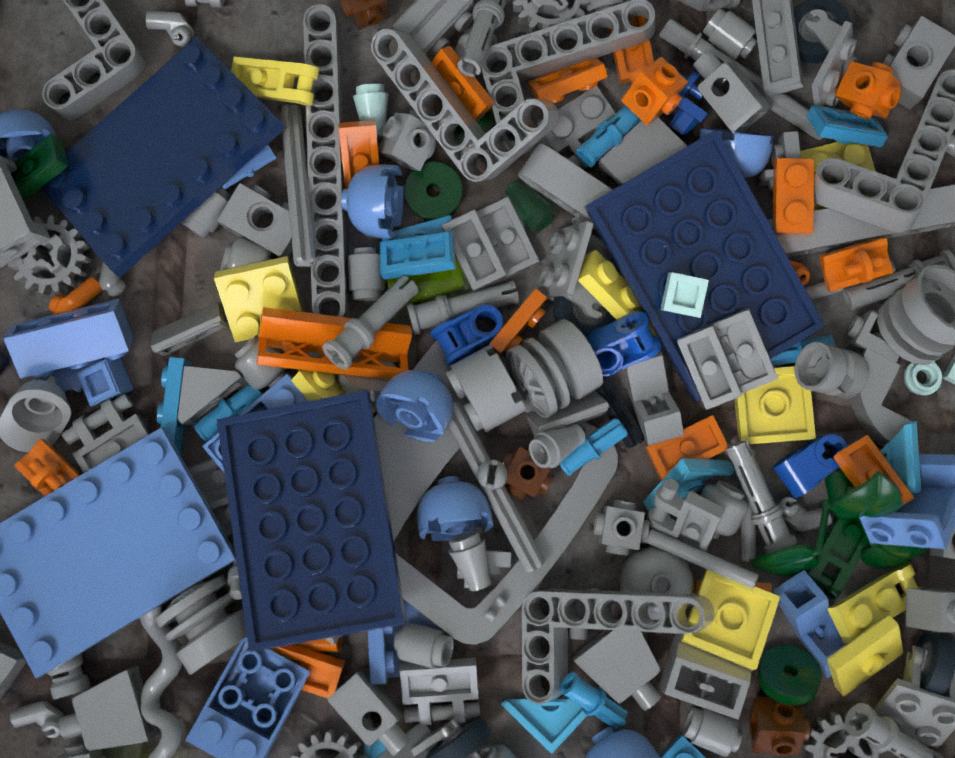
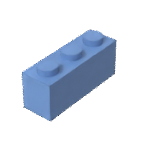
M118 298L14 324L3 339L21 379L29 376L43 378L51 375L57 369L65 367L79 369L87 366L91 361L101 358L109 360L121 358L130 350L134 336L121 301Z

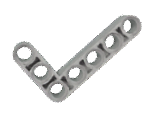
M63 0L96 47L95 50L51 78L43 87L42 97L44 102L61 118L66 120L79 118L137 79L145 69L143 55L104 0H90L84 6H79L82 0ZM111 25L107 33L99 35L100 30L104 26ZM131 53L127 62L118 64L122 55ZM101 73L96 83L89 84V80L94 74ZM70 93L69 100L66 103L59 105L60 98L63 95Z
M631 0L490 46L485 55L481 70L488 94L495 102L492 109L496 123L498 124L519 104L526 100L521 84L522 81L650 40L656 29L655 10L652 4L647 0ZM636 16H644L648 19V22L642 27H634L629 24L631 19ZM601 27L613 30L612 34L604 39L594 36V33ZM572 38L577 41L576 46L570 50L559 48L560 43L565 39ZM534 49L542 51V55L538 60L531 62L525 60V56L529 51ZM500 60L507 62V66L503 71L498 73L490 71L495 62ZM507 94L517 96L516 102L510 107L500 106L503 96ZM509 130L504 134L503 142L508 150H512L515 142L509 140L511 133Z
M381 29L372 38L371 50L376 60L468 180L476 182L497 177L548 134L557 124L558 110L551 101L546 99H527L485 134L409 33L400 30ZM393 38L398 42V49L394 56L391 55L389 45ZM415 67L420 71V80L417 85H414L411 80V73ZM436 96L441 98L443 104L442 111L438 115L433 110V101ZM536 106H539L544 113L543 122L538 127L531 120V112ZM458 125L465 131V138L461 144L456 141L454 135ZM508 130L515 137V145L512 150H508L503 143L504 134ZM480 154L487 160V169L484 174L476 166V160Z
M955 69L946 70L938 77L895 179L841 159L828 158L820 162L814 175V202L892 232L900 233L911 229L924 206L955 129Z
M547 589L532 592L526 596L522 605L523 693L528 700L536 704H543L563 695L560 692V685L568 675V628L691 634L711 625L715 616L714 606L708 598L699 594ZM543 598L549 604L548 616L541 611L540 604ZM578 599L585 605L586 612L583 618L575 610V604ZM613 601L618 602L622 607L623 614L620 620H617L611 613ZM650 602L655 603L660 609L661 616L658 622L653 621L648 615L647 610ZM689 603L696 606L699 611L700 618L697 624L691 623L686 617L685 610ZM542 637L546 638L549 642L550 650L548 654L541 648L540 642ZM542 675L549 681V692H546L541 686Z

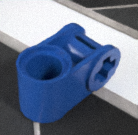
M482 305L438 325L429 334L432 339H437L446 356L445 364L451 366L488 346L502 329L503 318L497 308L491 305ZM487 318L495 324V329L485 333L479 331L475 324L479 319Z
M635 311L629 313L615 322L594 329L586 337L599 361L603 376L613 375L638 362L649 360L660 351L661 342L657 336L652 335L648 327L649 319L644 312Z
M835 434L817 436L816 439L810 440L801 448L782 458L772 468L794 498H798L813 489L823 478L840 467L833 457L839 451L848 447L842 437ZM830 445L832 448L828 453L830 458H823L822 453L825 452L824 446Z

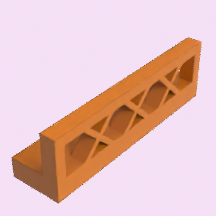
M263 307L258 334L257 365L390 380L395 375L408 370L407 353L412 338V328L409 325L386 323L374 335L375 339L372 346L368 349L363 348L355 356L360 362H352L348 369L343 370L335 366L327 358L322 346L327 340L333 341L344 330L345 323L353 318ZM266 347L280 348L285 353L266 352ZM306 353H319L323 357L313 358L308 356ZM381 361L397 362L398 368L385 366Z

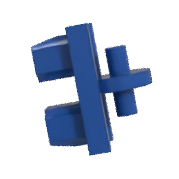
M696 70L693 71L689 78L682 75L688 83L679 94L683 98L678 105L680 110L669 124L684 136L696 126L698 121L703 123L708 116L707 112L686 98L688 93L699 101L703 97L697 88L698 85L695 84L700 77V73Z

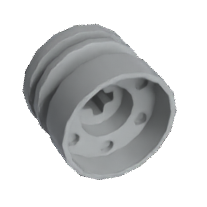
M930 265L923 268L907 282L904 288L896 291L879 308L877 323L881 335L889 347L903 359L914 364L929 365L939 360L955 346L954 270L941 265Z
M566 319L558 320L541 330L538 335L539 342L533 338H527L522 342L521 346L515 345L506 352L507 366L518 390L530 407L542 418H549L556 414L557 409L568 407L570 395L575 399H581L601 387L603 383L602 370L591 345L581 331Z
M224 575L214 580L201 582L174 599L166 610L155 619L159 628L175 620L178 622L179 626L165 636L168 641L186 635L189 639V642L177 653L189 675L198 671L247 637L243 609L228 615L225 608L234 599L229 593L220 599L216 596L217 592L228 585Z

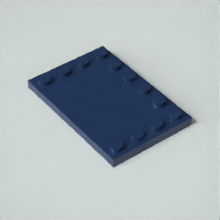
M195 37L65 153L68 167L41 188L108 268L120 278L281 133L285 127Z
M717 129L584 206L642 311L647 315L650 325L693 401L699 402L702 399L677 339L749 308L768 355L772 359L826 327ZM668 272L709 280L701 318L660 310Z
M367 390L217 419L249 652L407 624L370 393Z

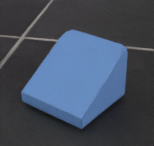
M120 358L115 360L104 359L77 372L90 407L133 390L131 381Z

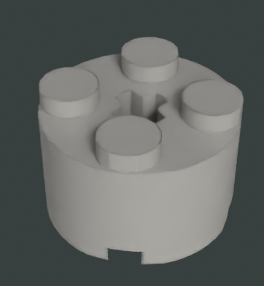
M491 345L450 366L452 370L446 372L458 398L461 399L466 396L469 403L464 405V408L476 431L484 429L485 432H488L526 411L522 400L519 401L514 393L517 389L497 353L494 354Z

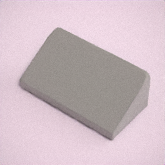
M215 303L153 331L151 338L153 352L166 356L228 328L229 325L221 306Z
M593 391L581 399L570 397L568 407L557 409L556 414L549 418H542L535 411L527 413V420L535 437L540 432L564 428L572 424L578 425L600 417L608 410L609 405L596 391Z

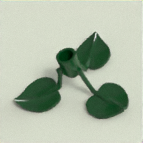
M879 470L865 483L856 488L845 473L841 471L832 473L824 479L828 499L821 501L822 515L815 546L812 548L809 545L801 544L784 547L766 555L749 559V563L761 571L777 576H795L803 570L808 572L819 565V558L817 556L822 553L830 510L834 511L838 517H858L870 546H872L861 552V560L870 567H897L924 554L927 548L870 543L860 517L879 518L896 512L903 505L901 493L897 486Z

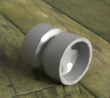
M813 342L806 345L796 358L794 367L795 378L804 389L843 399H850L859 394L864 388L868 377V367L863 356L856 352L837 348L822 342Z

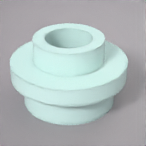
M911 362L904 371V383L916 395H929L940 387L942 372L935 362L929 365H919ZM919 371L924 372L927 377L924 384L919 383L916 376Z

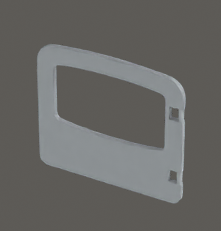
M436 340L413 370L436 373L450 391L453 402L459 401L466 413L464 405L468 404L469 401L466 396L459 399L446 375V372L452 369L445 364L446 356ZM502 356L500 360L517 389L514 392L519 401L522 400L526 413L534 411L518 390L510 374L506 358ZM377 413L374 417V424L393 540H395L424 493L460 447L449 426L437 441L422 442L404 435L403 433L409 430L406 426L395 421L391 427ZM588 422L578 424L586 436L597 430L596 427ZM613 445L601 453L599 460L594 458L581 467L568 492L534 539L544 559L545 564L542 567L527 573L520 560H518L497 586L475 608L470 609L462 606L396 554L403 599L452 638L464 644H479L492 638L522 605L526 596L532 593L593 510L616 472L618 454L615 446Z

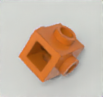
M661 56L648 66L646 63H643L634 71L629 79L633 84L621 101L648 126L663 113L669 115L680 104L683 98L679 94L688 81Z
M851 61L835 96L848 108H851V113L861 118L870 120L872 115L886 119L890 110L899 102L902 84L893 75L894 70L887 65L873 62L872 66Z

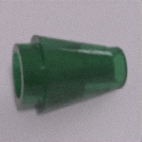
M515 180L506 188L505 193L509 197L524 229H529L533 234H536L553 222L555 219V214L552 211L553 206L528 184H525L523 180Z

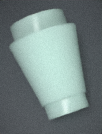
M383 84L359 85L356 87V95L353 96L359 120H375L377 138H383L382 130L387 119L389 94L385 93V86Z

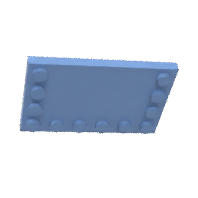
M159 428L0 523V613L35 678L49 673L236 561L235 550L166 428Z

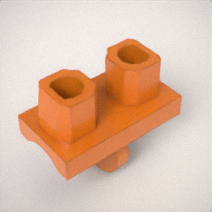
M881 236L819 255L826 290L832 292L855 284L870 282L875 278L894 273L888 256L887 238Z
M41 438L35 443L30 452L14 465L44 496L81 475L45 439Z

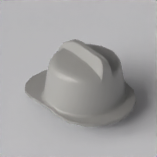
M50 375L47 380L28 381L10 398L0 416V438L6 445L15 450L29 453L40 438L45 439L51 446L58 440L70 419L72 411L67 403L65 392L55 384L54 376Z

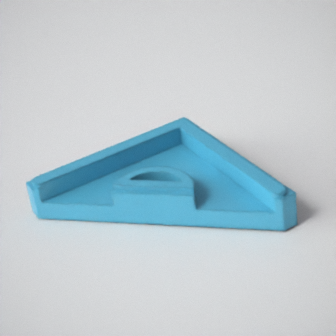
M910 421L904 425L900 432L880 452L908 490L916 494L922 490L917 421Z
M682 458L646 497L643 503L648 512L651 508L655 507V493L660 486H663L666 479L677 481L679 485L678 495L680 498H684L690 491L695 493L705 488L704 481L714 476H731L735 469L729 460Z
M558 697L543 704L532 703L527 698H505L501 702V705L551 754L588 716L583 712L582 707L569 697Z

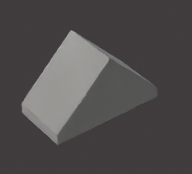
M184 366L178 420L184 425L192 426L195 421L197 422L216 407L218 401L222 398H227L245 384L246 381L237 371Z

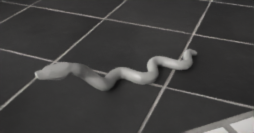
M161 606L139 618L146 632L162 652L160 666L143 686L140 695V710L147 722L161 730L160 742L148 758H171L181 742V724L177 717L161 708L160 696L181 669L182 662L177 653L182 647L178 639L168 641L165 637L172 631L168 625L159 628L155 619L161 615Z

